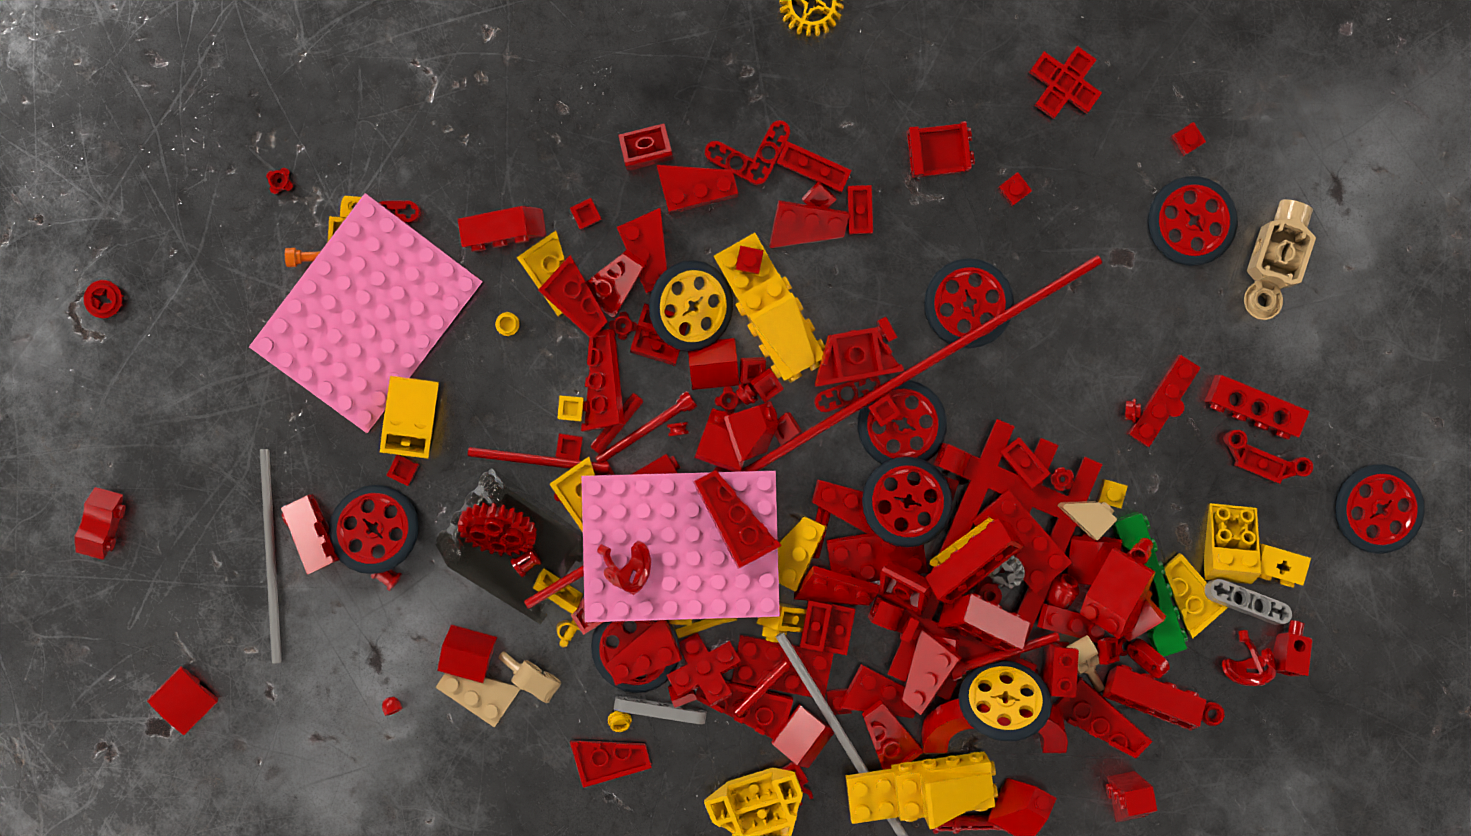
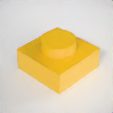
M560 395L557 419L582 421L584 398Z
M1103 479L1097 502H1105L1110 506L1121 509L1128 486Z
M762 626L761 633L762 636L766 637L767 641L778 642L776 635L781 632L787 635V631H779Z

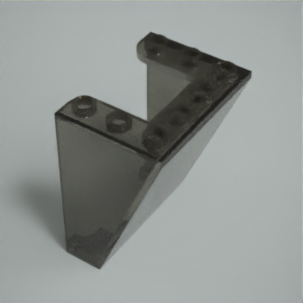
M490 468L488 472H484L480 477L479 485L475 491H471L466 496L465 504L461 510H457L453 514L448 528L439 533L436 539V546L447 567L541 625L547 616V613L542 610L545 604L550 605L552 601L546 598L528 609L524 600L538 593V591L533 589L539 573L544 568L561 579L567 574L576 560L578 562L582 561L583 533L499 472ZM483 503L488 506H492V503H495L497 507L505 505L508 510L515 508V513L523 512L522 517H530L529 522H534V527L537 528L536 540L532 548L540 557L542 564L534 566L526 572V576L521 577L512 566L510 560L513 558L517 559L525 552L521 551L520 555L512 552V556L503 553L500 556L498 552L490 554L487 549L481 551L479 546L473 548V542L466 543V538L460 537L461 532H458V522L462 511H466L467 507L473 508L474 504L482 507Z

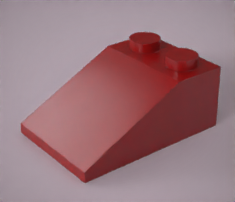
M1114 547L1086 594L1080 614L1118 639H1121L1135 628L1155 571Z

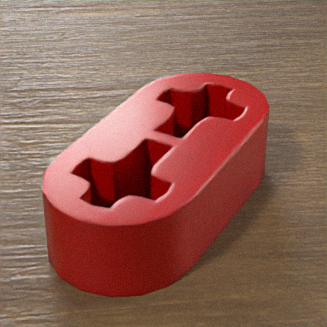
M412 201L379 202L382 206H387V209L395 211L394 215L406 224L415 223L421 216L420 207ZM408 206H411V209L415 210V214H411V218L408 219L407 215L400 214V211L408 210Z
M1135 639L1127 646L1129 656L1153 677L1161 678L1170 670L1168 661L1144 640Z

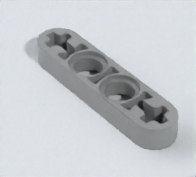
M1216 579L1209 581L1205 586V595L1209 600L1268 623L1282 625L1288 623L1292 618L1291 608L1287 604L1228 581ZM1217 586V589H1218L1219 591L1227 592V593H1226V594H1217V591L1214 590V587ZM1235 592H1239L1242 595V603L1240 605L1234 601ZM1256 600H1260L1263 604L1261 613L1257 612L1254 607ZM1279 610V613L1282 614V618H1280L1279 614H1276L1274 612L1270 613V611Z
M616 696L614 710L693 724H705L707 715L706 710L687 706L674 708L673 704L624 696Z

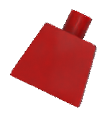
M1290 620L1288 633L1277 635L1273 649L1276 673L1291 677L1308 676L1312 638L1303 636L1305 623Z

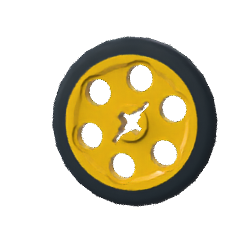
M683 261L671 266L658 278L651 292L649 312L652 325L659 337L676 349L695 351L710 346L723 335L732 317L733 296L725 277L715 267L701 261ZM701 276L704 280V286L697 290L694 287V280ZM676 281L682 284V291L678 295L672 292V285ZM715 294L718 297V304L712 308L708 304V299L711 295ZM689 301L695 302V304L693 305V307L695 308L694 311L688 310V308L690 307V305L688 304ZM672 304L675 308V313L672 317L667 318L664 313L665 307ZM705 317L711 320V326L707 330H703L701 327V321ZM683 322H687L689 325V332L686 335H681L679 332V326Z
M997 661L975 668L966 676L959 692V706L963 716L976 731L990 739L1006 742L1026 739L1043 728L1050 717L1052 702L1047 685L1037 673L1020 663ZM1003 675L1010 676L1013 682L1005 684L1001 682L1000 677ZM986 683L991 687V690L983 692L978 688V685ZM1029 688L1034 694L1026 697L1021 694L1020 690ZM1006 697L1008 703H1003L1002 698ZM980 704H985L990 708V711L981 713L976 707ZM1028 709L1032 712L1033 716L1024 718L1020 715L1019 711ZM1005 717L1010 720L1011 724L1002 726L997 720Z

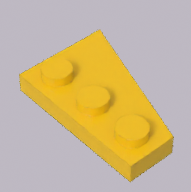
M805 516L780 541L782 546L778 548L779 584L795 592L798 590L827 526Z

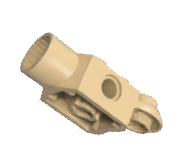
M1281 200L1274 221L1265 224L1260 229L1247 268V272L1255 281L1254 284L1248 287L1244 296L1246 310L1257 319L1267 320L1279 314L1283 305L1281 289L1289 288L1302 282L1316 237L1308 229L1313 213V208L1309 205L1295 200ZM1259 296L1265 299L1264 307L1258 303Z

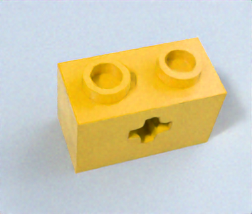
M1259 543L1261 574L1258 578L1271 581L1272 577L1281 579L1279 584L1293 588L1295 583L1304 585L1311 558ZM1277 564L1283 565V568H1282V569L1276 568V567H1277Z

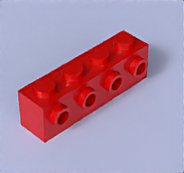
M997 518L988 523L986 528L978 535L972 536L963 547L952 552L950 557L942 564L935 566L932 572L926 576V579L937 599L951 605L1023 548L1024 545L1012 525Z
M1117 665L1109 670L1102 697L1190 731L1200 727L1207 701L1199 697V694L1196 692L1182 691L1177 689V686L1173 683L1159 682L1152 675L1133 672V669L1126 665Z

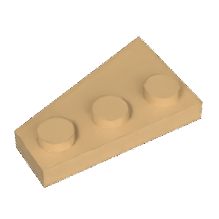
M446 673L435 687L493 727L497 725L520 691V688L515 684L511 685L497 679L485 677L483 684Z

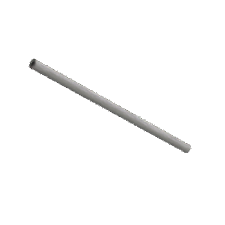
M260 449L272 663H281L269 449Z

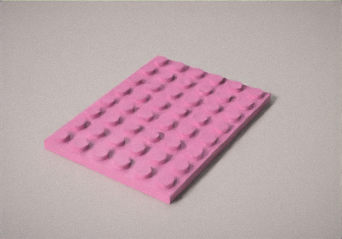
M365 193L250 344L249 348L364 432L368 433L385 411L390 376L405 378L412 376L483 281Z
M776 471L718 472L736 492L740 500L750 508L754 516L764 524L768 532L777 539ZM709 473L581 476L585 622L779 617L778 548L739 569L737 568L693 481ZM640 541L647 546L651 557V570L646 583L640 591L632 595L630 592L612 585L605 578L604 570L608 566L604 561L603 555L597 553V549L601 544L611 548V559L619 570L629 563L631 547L635 542ZM633 571L629 580L631 583L634 580L636 571Z

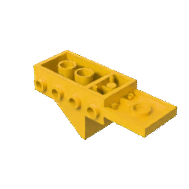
M756 233L714 255V259L738 300V303L735 305L741 316H747L750 322L747 325L753 337L758 336L762 344L759 345V348L764 357H770L774 365L771 366V369L777 379L781 377L783 381L788 379L791 383L803 376L801 371L809 367L812 371L818 368L825 345L821 339L816 340L812 333L815 331L811 320L809 318L804 319L800 312L804 310L801 302L797 297H794L793 293L789 292L792 287L786 276L781 278L780 274H778ZM740 245L764 250L759 275L735 270Z
M984 751L915 762H903L891 765V769L845 775L851 823L855 824L899 817L901 821L913 822L918 820V818H925L929 829H935L966 811H986L988 808L995 807L994 798H998L997 787L992 780V776L996 775L994 762L989 760Z

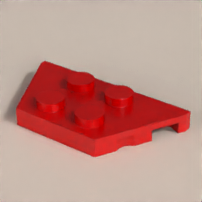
M876 327L828 335L815 387L902 372L904 368L901 364L897 363L891 354L892 350L888 344L883 342L882 336Z

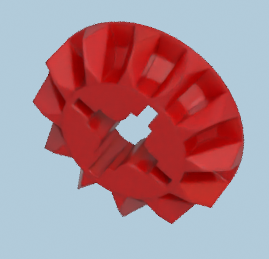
M98 280L87 287L84 293V305L91 315L98 318H109L116 315L123 306V295L119 287L111 281ZM107 293V298L112 303H104L102 306V301L95 296H104Z

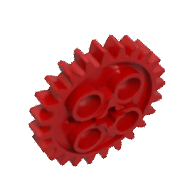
M483 503L482 507L474 504L473 508L467 507L466 511H462L458 522V532H461L460 537L466 538V543L473 542V548L479 546L481 551L487 549L490 554L498 552L500 556L503 553L512 556V552L520 555L521 551L527 552L528 548L532 549L536 540L537 528L534 527V522H529L530 517H522L523 512L515 513V508L508 510L505 505L497 507L495 503H492V506Z

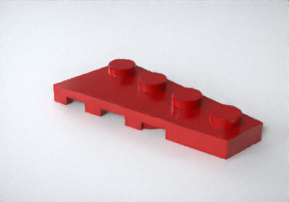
M607 329L599 331L593 339L589 337L587 365L590 368L588 378L586 377L585 387H588L587 401L583 402V411H586L585 423L581 425L582 432L625 424L615 331Z
M725 680L732 696L711 708L731 716L735 721L746 724L762 735L774 739L789 718L793 697L766 691L739 717L733 710L755 688ZM698 687L696 692L697 700L710 707L702 690Z

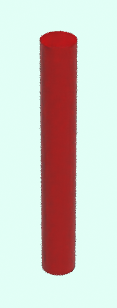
M784 660L733 711L741 717L791 666Z

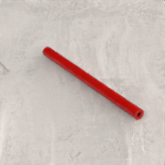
M473 447L468 448V457L567 469H571L582 462L581 460ZM591 462L594 472L609 473L610 464Z

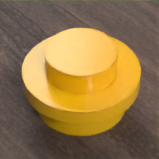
M504 312L497 317L495 326L500 334L511 336L518 331L520 323L515 314Z
M615 711L608 716V724L615 732L626 731L632 721L631 715L625 712Z

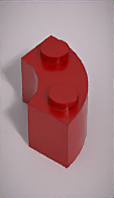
M97 487L93 489L84 503L83 517L79 529L74 536L76 553L104 560L108 551H113L116 544V538L114 537L119 521L123 518L126 506L122 505L123 494Z

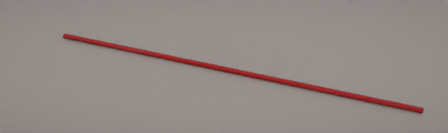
M1098 255L743 468L741 472L759 471L1102 264L1101 258ZM584 565L524 600L527 608L530 609L583 577Z

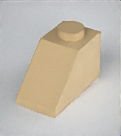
M1095 501L1060 502L1057 505L1086 534L1097 541L1117 520L1112 515L1115 511L1105 502L1102 504Z

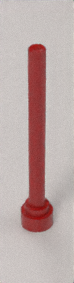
M688 391L684 392L679 396L680 399L677 400L675 405L606 449L602 454L595 457L596 461L603 463L681 411H692L698 407Z
M1057 632L1026 641L1023 650L1009 653L999 650L965 662L959 661L950 677L952 681L961 679L962 675L966 674V671L1060 641V636Z

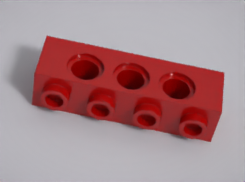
M1224 375L1214 376L1204 401L1211 404L1210 408L1221 413H1224L1225 410L1233 413V418L1246 422L1247 419L1255 422L1254 427L1268 431V428L1277 431L1276 436L1290 440V437H1300L1310 412ZM1233 393L1238 397V402L1235 406L1230 403V396ZM1255 402L1260 406V411L1256 415L1252 412V405ZM1277 411L1282 416L1278 424L1274 421V414Z

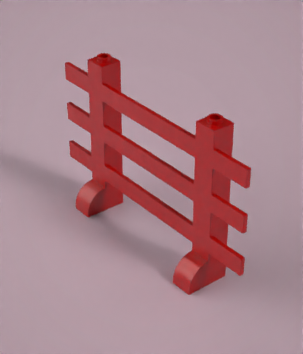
M996 419L980 458L950 444L942 443L933 465L965 478L970 482L939 553L970 532L973 525L972 520L977 516L988 489L1000 494L1010 490L1029 513L1032 508L1056 517L1057 521L1050 537L1065 553L1075 527L1079 526L1057 505L1060 502L1087 501L1102 464L1084 457L1075 476L1074 484L1066 496L1043 486V481L1031 490L1019 475L998 466L1002 457L1000 452L1006 448L1015 427L999 419ZM1040 438L1034 454L1048 470L1059 445ZM1002 567V569L1000 570V573H1004V572H1005V570H1004L1003 567ZM986 576L977 584L974 593L978 594L979 589L983 585L992 584V578ZM1053 580L1036 594L1029 586L1017 612L1022 617L1021 619L1030 623L1025 642L1030 635ZM933 591L921 617L878 595L868 614V618L872 623L891 631L901 633L909 615L920 621L918 626L921 629H927L934 636L937 634L959 638L958 654L962 657L960 660L962 662L1000 650L981 643V639L976 638L977 636L968 633L967 637L959 635L960 630L946 627L945 630L938 628L939 621L932 618L940 600L937 599ZM988 592L986 595L987 600H992L994 597L993 592ZM919 634L916 640L911 639L910 643L901 640L887 673L888 675L904 682L906 681ZM1021 654L1000 660L1020 663L1038 673L1037 665L1030 660L1020 657ZM1003 675L1000 677L1001 682L1005 684H1009L1010 680L1013 681V679L1007 675ZM949 676L937 696L950 700L958 680L952 681ZM986 684L983 692L990 691L991 687Z

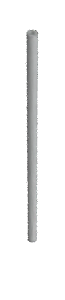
M779 633L776 635V639L858 773L869 772L785 633ZM897 817L887 819L897 836H908Z

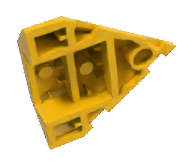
M769 768L726 782L704 800V804L712 823L718 827H724L732 833V836H791L803 792L795 772Z

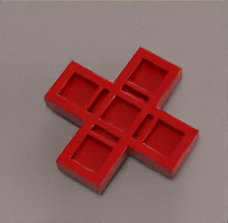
M1079 46L1073 50L1064 64L1044 51L1029 71L1030 74L1048 86L1034 106L1052 119L1057 116L1067 101L1087 114L1102 94V92L1083 79L1097 59Z
M698 633L680 641V653L687 664L667 674V678L677 697L679 698L700 687L710 707L732 696L722 674L739 666L741 660L730 641L708 652Z

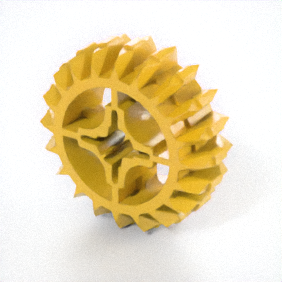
M779 0L780 4L785 5L780 8V13H788L783 17V21L788 22L792 20L789 24V29L798 26L797 34L800 35L802 29L806 30V37H810L811 30H814L816 37L819 36L820 28L824 33H828V25L831 27L836 26L834 19L841 18V14L838 11L844 8L843 4L838 3L842 0H830L831 8L827 7L826 3L821 0H815V6L813 5V8H810L807 13V6L810 0H794L803 9V15L800 18L792 7V0ZM814 14L827 15L819 21H809V18Z

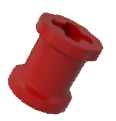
M528 548L527 552L517 559L513 558L510 560L512 566L521 577L526 576V572L534 566L542 564L540 557L533 548Z
M391 569L383 573L371 574L370 577L378 579L387 586V590L391 591L403 574L400 572L396 573Z

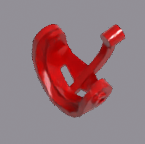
M637 541L631 547V559L621 570L617 568L611 559V548L603 544L598 547L597 553L603 555L604 561L608 566L604 570V576L612 585L630 592L632 595L643 588L651 570L649 549L643 542ZM633 571H636L634 580L631 583L629 581Z
M1239 631L1240 642L1247 645L1253 657L1245 661L1223 660L1222 668L1225 675L1233 682L1246 686H1262L1269 683L1276 675L1275 659L1272 651L1269 648L1263 649L1261 651L1262 656H1259L1254 643L1249 638L1248 631ZM1247 669H1257L1259 673H1249Z

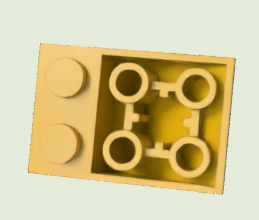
M390 376L380 444L381 453L429 458L439 382Z
M1209 504L1204 550L1205 580L1222 579L1234 583L1253 584L1261 574L1257 508Z

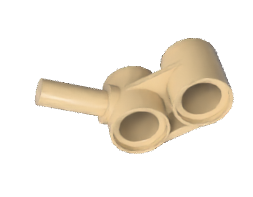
M1086 635L1066 648H1077L1079 650L1078 674H1087L1095 690L1100 692L1104 690L1105 686L1095 670L1099 664L1098 651L1091 639Z
M505 651L498 657L499 660L514 671L511 681L517 687L533 694L545 703H549L562 684L558 678L549 672L544 671L541 674L542 670L528 660H524L523 663L519 664Z

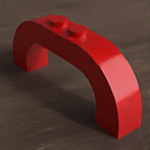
M1003 697V703H1008L1007 698ZM959 699L938 706L926 717L921 732L923 753H947L949 741L956 733L967 729H974L963 716L959 706ZM980 704L976 707L981 713L990 711V708L985 704ZM1052 705L1049 719L1045 726L1038 731L1042 753H1066L1068 739L1064 719L1060 711ZM1028 709L1019 711L1020 715L1024 718L1033 716L1032 712ZM1005 717L997 720L1002 726L1011 724L1010 720Z

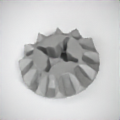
M1013 555L987 576L992 578V584L997 583L1001 585V589L1004 587L1012 589L1014 586L1020 585L1024 578L1025 570L1021 561ZM1002 567L1005 571H1010L1007 576L1005 573H1000Z

